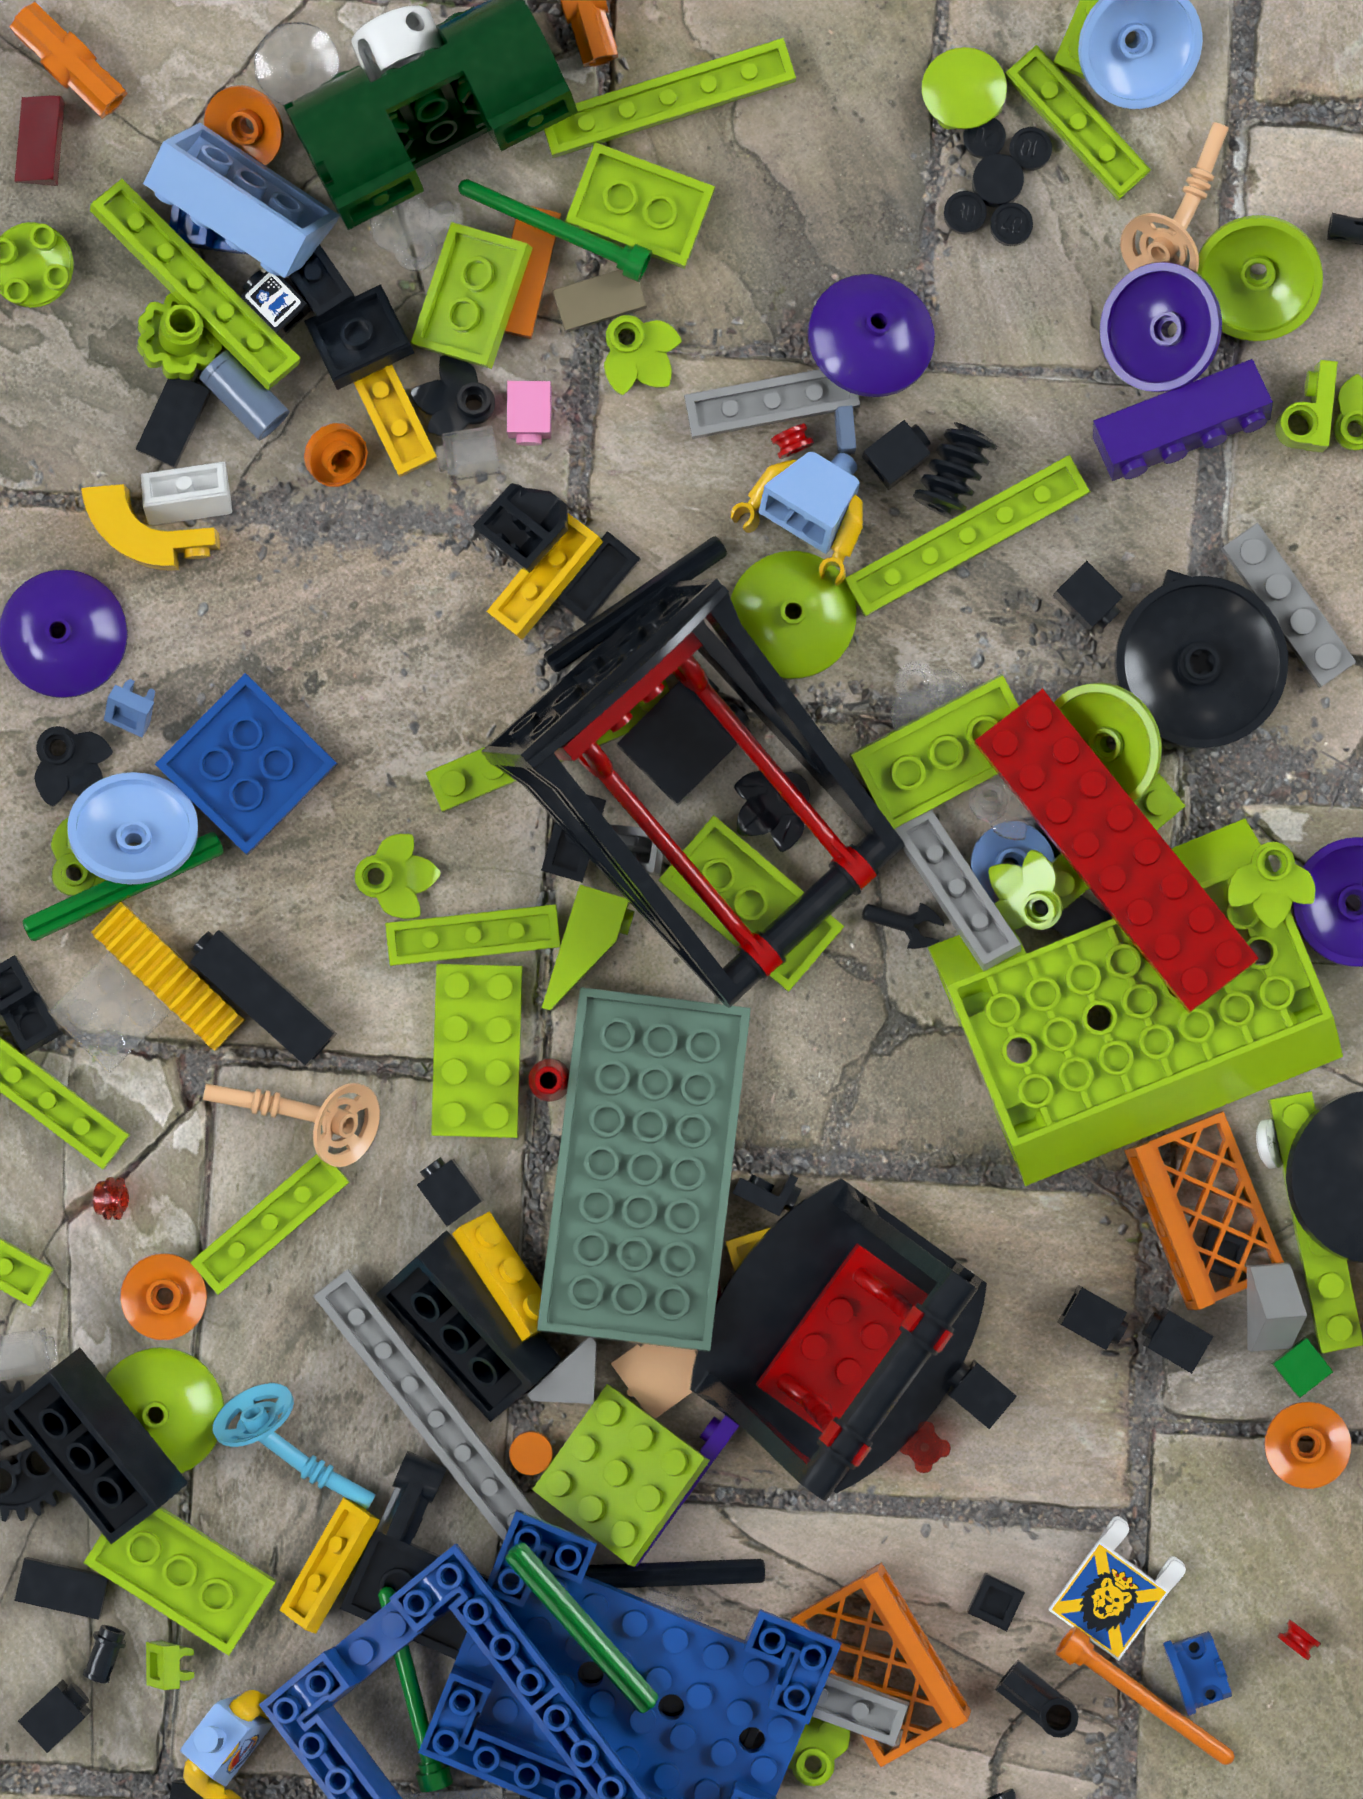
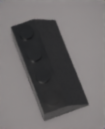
M447 1230L376 1293L379 1299L490 1422L532 1388L562 1359L549 1342L539 1333L522 1342L457 1241Z
M80 1347L3 1408L110 1544H113L158 1510L188 1484L176 1466L170 1461Z

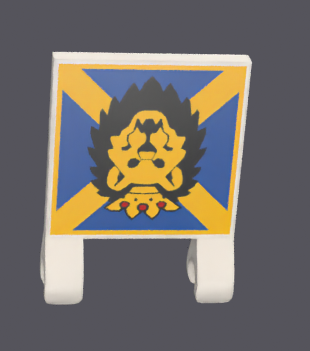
M1115 1516L1048 1610L1072 1628L1076 1626L1090 1636V1641L1119 1661L1167 1594L1183 1577L1186 1568L1184 1563L1174 1556L1169 1557L1154 1580L1114 1550L1123 1541L1130 1529L1127 1521L1120 1516Z

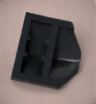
M511 483L476 521L473 527L511 562L530 573L568 531V505L550 491L524 488L519 484Z

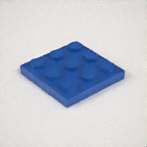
M244 673L155 765L246 855H249L338 763L263 689Z

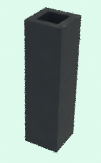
M218 930L214 935L208 931L193 946L192 951L196 955L190 963L305 1066H309L337 1035L331 1027L224 931Z

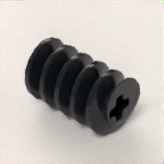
M954 422L958 429H946L944 437L950 444H939L936 449L938 455L943 460L931 459L928 465L935 475L924 474L921 478L922 484L928 490L918 489L913 494L914 499L920 504L951 519L954 518L950 514L952 510L965 511L967 508L958 499L959 495L973 496L974 491L966 484L967 479L980 481L982 478L974 469L975 464L988 466L990 463L981 453L982 450L996 451L998 447L981 432L958 422Z

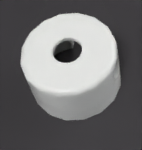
M419 5L405 6L377 16L358 29L351 40L358 61L370 82L380 78L385 71L391 68H400L414 61L424 51L444 45L429 9ZM372 53L376 59L378 66L372 60Z

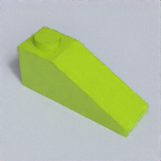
M579 885L543 1001V1009L552 1011L617 943L620 933L628 936L635 911L627 909L629 901L626 898Z

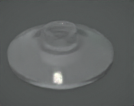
M289 22L272 29L261 40L254 58L255 75L261 89L269 98L281 105H285L320 87L321 84L331 80L334 75L339 73L340 69L339 55L331 38L320 28L304 22ZM295 62H303L306 65V70L301 75H294L291 73V66Z

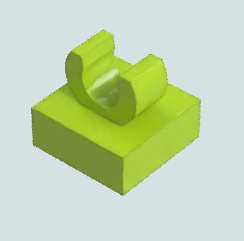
M162 1640L146 1642V1685L161 1690L180 1689V1680L189 1681L194 1678V1672L188 1670L180 1671V1659L183 1656L194 1655V1649Z

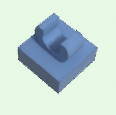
M129 679L124 683L123 688L115 685L107 699L104 721L143 738L150 726L155 690L150 688L145 697L139 696L132 692L135 681Z

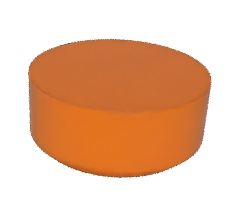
M526 1431L519 1434L513 1440L509 1450V1457L513 1467L525 1475H537L543 1472L549 1466L553 1456V1449L549 1439L537 1431Z

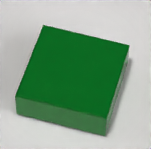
M1306 1337L1271 1363L1298 1398H1301L1333 1373L1332 1369Z

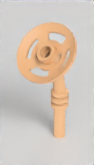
M1213 122L1196 168H1191L1189 171L1192 177H1187L1186 179L1189 186H1184L1182 189L1185 196L1173 219L1161 214L1146 213L1132 219L1124 228L1120 247L1123 259L1131 272L1152 262H1168L1185 266L1188 247L1190 255L1188 268L1197 273L1199 267L1197 247L1186 230L1201 199H1206L1208 196L1205 190H1210L1211 185L1208 181H1213L1215 178L1212 175V171L1229 130L1227 126ZM1152 222L1167 225L1169 228H1156ZM1137 230L1143 233L1139 242L1140 254L1137 253L1135 246ZM1149 237L1154 239L1150 245L1148 244ZM1179 250H1180V258L1176 255Z
M348 1083L337 1088L328 1096L321 1107L282 1098L279 1092H275L272 1096L268 1090L262 1094L261 1089L250 1092L212 1084L205 1085L203 1096L205 1101L251 1109L252 1114H257L259 1110L263 1116L270 1112L271 1117L274 1118L277 1114L314 1122L313 1142L316 1153L323 1162L334 1167L348 1166L365 1154L376 1136L380 1120V1108L376 1095L370 1088L359 1083ZM347 1093L357 1094L354 1099L348 1097L338 1098ZM347 1104L344 1110L338 1108L340 1105ZM364 1109V1123L359 1136L354 1134L358 1126L357 1112ZM333 1134L341 1136L337 1140H332ZM329 1146L333 1148L346 1146L347 1148L340 1153L333 1154L328 1152Z

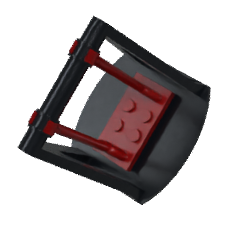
M717 578L669 582L481 751L491 765L526 788L708 989L728 1008L735 1004L759 980L765 982L768 979L767 976L786 962L785 956L851 895H859L869 882L880 875L879 870L905 847L903 840L741 625L729 596V591ZM704 618L707 619V621L710 623V625L713 627V629L716 631V633L719 635V637L722 639L725 645L707 627L706 623L703 620ZM697 650L866 834L857 845L850 844L845 846L710 685L704 669L693 657ZM672 673L682 684L696 693L833 857L829 864L830 869L762 932L757 930L752 933L615 772L608 756L596 743L608 730L614 733L625 726L633 717L630 711L639 702L643 701L646 704L657 697L665 688L662 682ZM577 759L590 773L600 779L740 944L735 950L736 956L723 968L559 760L575 761Z
M840 1178L814 1192L788 1211L763 1235L739 1264L716 1302L710 1352H696L690 1390L737 1422L802 1486L820 1499L827 1501L832 1492L838 1493L856 1484L893 1457L917 1433L938 1407L951 1387L947 1383L948 1379L965 1361L972 1345L984 1306L987 1283Z

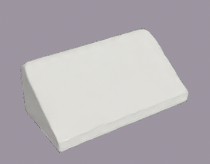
M225 461L141 474L143 509L149 525L154 526L232 513Z

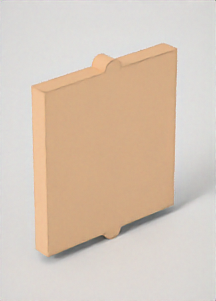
M636 1344L614 1360L611 1365L628 1387L627 1395L630 1397L634 1396L643 1410L656 1419L692 1393L690 1382L696 1350L648 1344L640 1347Z

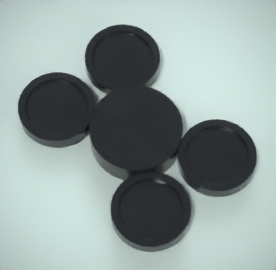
M993 118L982 126L964 129V147L972 156L982 160L977 164L972 176L973 192L959 191L953 194L945 204L943 215L945 223L952 231L967 235L978 231L984 224L987 214L986 205L997 208L990 220V230L993 237L1005 246H1017L1029 238L1033 229V219L1028 209L1021 204L1013 203L1019 197L1024 184L1023 170L1034 171L1045 166L1052 153V143L1049 136L1043 130L1036 127H1026L1016 132L1012 137L1009 145L1010 156L998 154L1004 146L1006 133L1001 122Z

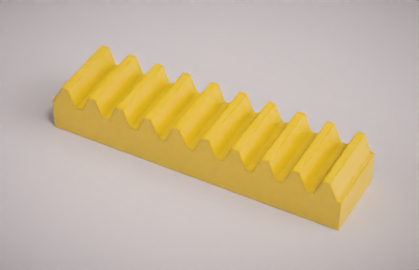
M119 902L91 931L93 936L108 951L114 954L122 964L138 977L147 988L152 990L171 1011L177 1014L214 1051H217L246 1021L235 1008L124 902Z

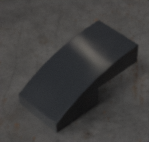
M14 955L0 963V1015L5 1020L20 1050L27 1056L62 1035L63 1032L17 956Z

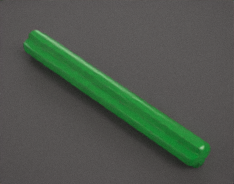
M215 832L205 834L197 838L190 857L172 874L143 884H121L106 880L24 918L22 921L23 927L31 941L40 940L221 856L224 853L223 846Z
M520 1542L513 1546L505 1557L506 1562L639 1713H645L656 1705L658 1694L527 1544Z

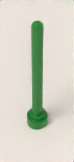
M469 179L462 180L458 185L459 193L469 199L617 263L616 268L623 271L622 275L636 282H640L648 267L652 250L635 244L634 247L626 244L623 248Z
M383 1587L379 1591L378 1597L381 1608L391 1601L389 1598L395 1594L393 1588ZM408 1644L394 1655L419 1751L429 1727V1721ZM419 1753L421 1762L418 1763L419 1771L416 1772V1778L420 1792L437 1791L453 1783L449 1765Z

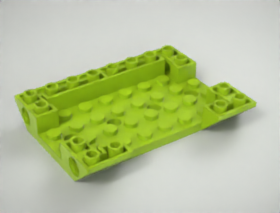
M1246 819L1171 848L1246 943L1250 945L1255 940H1262L1271 949V957L1266 964H1253L1190 1014L1179 1000L1170 994L1167 985L1114 919L1029 953H1026L1016 931L1013 930V933L1021 943V951L984 972L960 935L927 947L959 1027L963 1028L994 1104L992 1108L1024 1186L1343 1057L1334 1016L1291 912L1289 911L1286 919L1277 928L1270 929L1258 918L1252 903L1238 907L1229 905L1228 887L1234 872L1250 864L1254 851L1261 846ZM1267 857L1265 860V867L1268 871L1274 872L1269 861V858ZM1095 1005L1106 1007L1111 1014L1109 1026L1101 1031L1094 1030L1087 1022L1088 1011ZM1014 1038H1023L1030 1044V1057L1023 1063H1015L1007 1055V1045Z

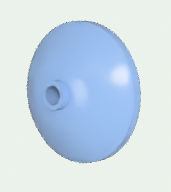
M1099 0L1086 17L1080 33L1078 46L1081 70L1090 87L1109 103L1128 109L1149 108L1173 97L1189 81L1200 59L1203 37L1197 11L1189 0ZM1135 31L1134 41L1126 44V36L1130 32Z
M121 773L95 782L77 798L68 817L69 844L78 861L96 876L121 884L149 883L172 874L190 857L198 837V819L191 800L172 782L147 773ZM135 842L139 843L140 845L130 846L128 844Z

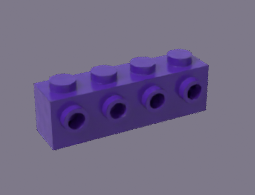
M1253 359L1196 380L1185 387L1170 390L1093 420V440L1112 481L1122 477L1133 479L1144 474L1148 467L1163 461L1165 464L1175 463L1183 459L1189 451L1202 446L1204 448L1216 447L1223 443L1228 436L1240 431L1251 433L1259 430L1266 425L1267 421L1271 420L1273 401Z

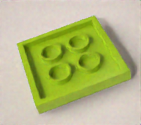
M607 1384L532 1490L628 1565L635 1567L710 1460L616 1388Z

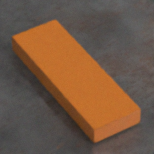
M533 207L561 220V213ZM516 219L511 239L527 243L533 249L504 333L532 339L556 236Z

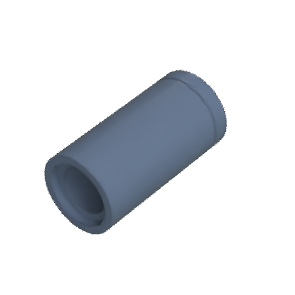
M228 350L218 355L200 375L199 379L259 441L271 434L286 419L290 412Z

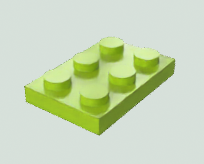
M595 142L565 222L624 247L626 244L632 247L638 244L652 250L651 257L685 269L715 191V186Z
M451 222L410 343L421 349L492 369L533 247L521 241Z

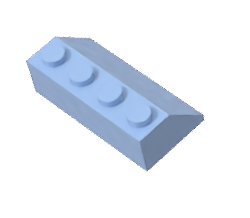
M198 123L163 141L143 183L154 191L155 196L160 201L177 206L189 214L190 219L195 224L218 233L225 238V242L231 248L239 252L248 253L260 261L262 268L267 272L284 278L303 267L340 217L339 214L202 123Z

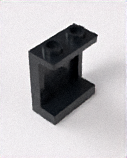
M708 678L710 685L718 693L720 689ZM680 681L617 743V747L677 806L738 745L696 693ZM733 702L729 705L730 709L746 726L750 722L746 714Z

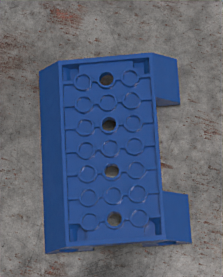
M516 1509L487 1584L651 1799H776L805 1724L809 1725L842 1642L762 1609L759 1610L745 1640L586 1576L585 1573L598 1542ZM520 1542L527 1544L658 1694L656 1705L645 1713H639L605 1673L603 1678L597 1683H587L581 1679L579 1667L583 1663L593 1660L506 1562L505 1557L513 1546ZM467 1632L418 1753L530 1799H593ZM669 1694L677 1695L682 1699L684 1709L676 1716L665 1715L660 1710V1700ZM749 1727L757 1728L764 1734V1743L759 1748L748 1749L740 1742L739 1736L741 1732Z

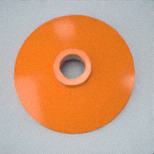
M236 85L221 90L210 100L204 116V125L265 166L275 159L282 147L284 130L277 108L266 95L252 87ZM246 118L252 122L254 130L247 126Z
M167 1253L151 1255L140 1260L127 1273L121 1288V1307L129 1324L140 1334L156 1340L175 1339L191 1331L201 1320L207 1304L205 1281L193 1265L183 1257ZM162 1288H169L173 1292V1300L170 1304H164L159 1300L158 1293Z
M1299 1402L1281 1410L1270 1422L1264 1441L1265 1455L1273 1472L1284 1482L1303 1489L1319 1488L1334 1481L1346 1468L1351 1454V1437L1345 1422L1334 1410L1320 1403ZM1303 1436H1310L1313 1440L1312 1448L1306 1452L1300 1451L1298 1447L1299 1439Z

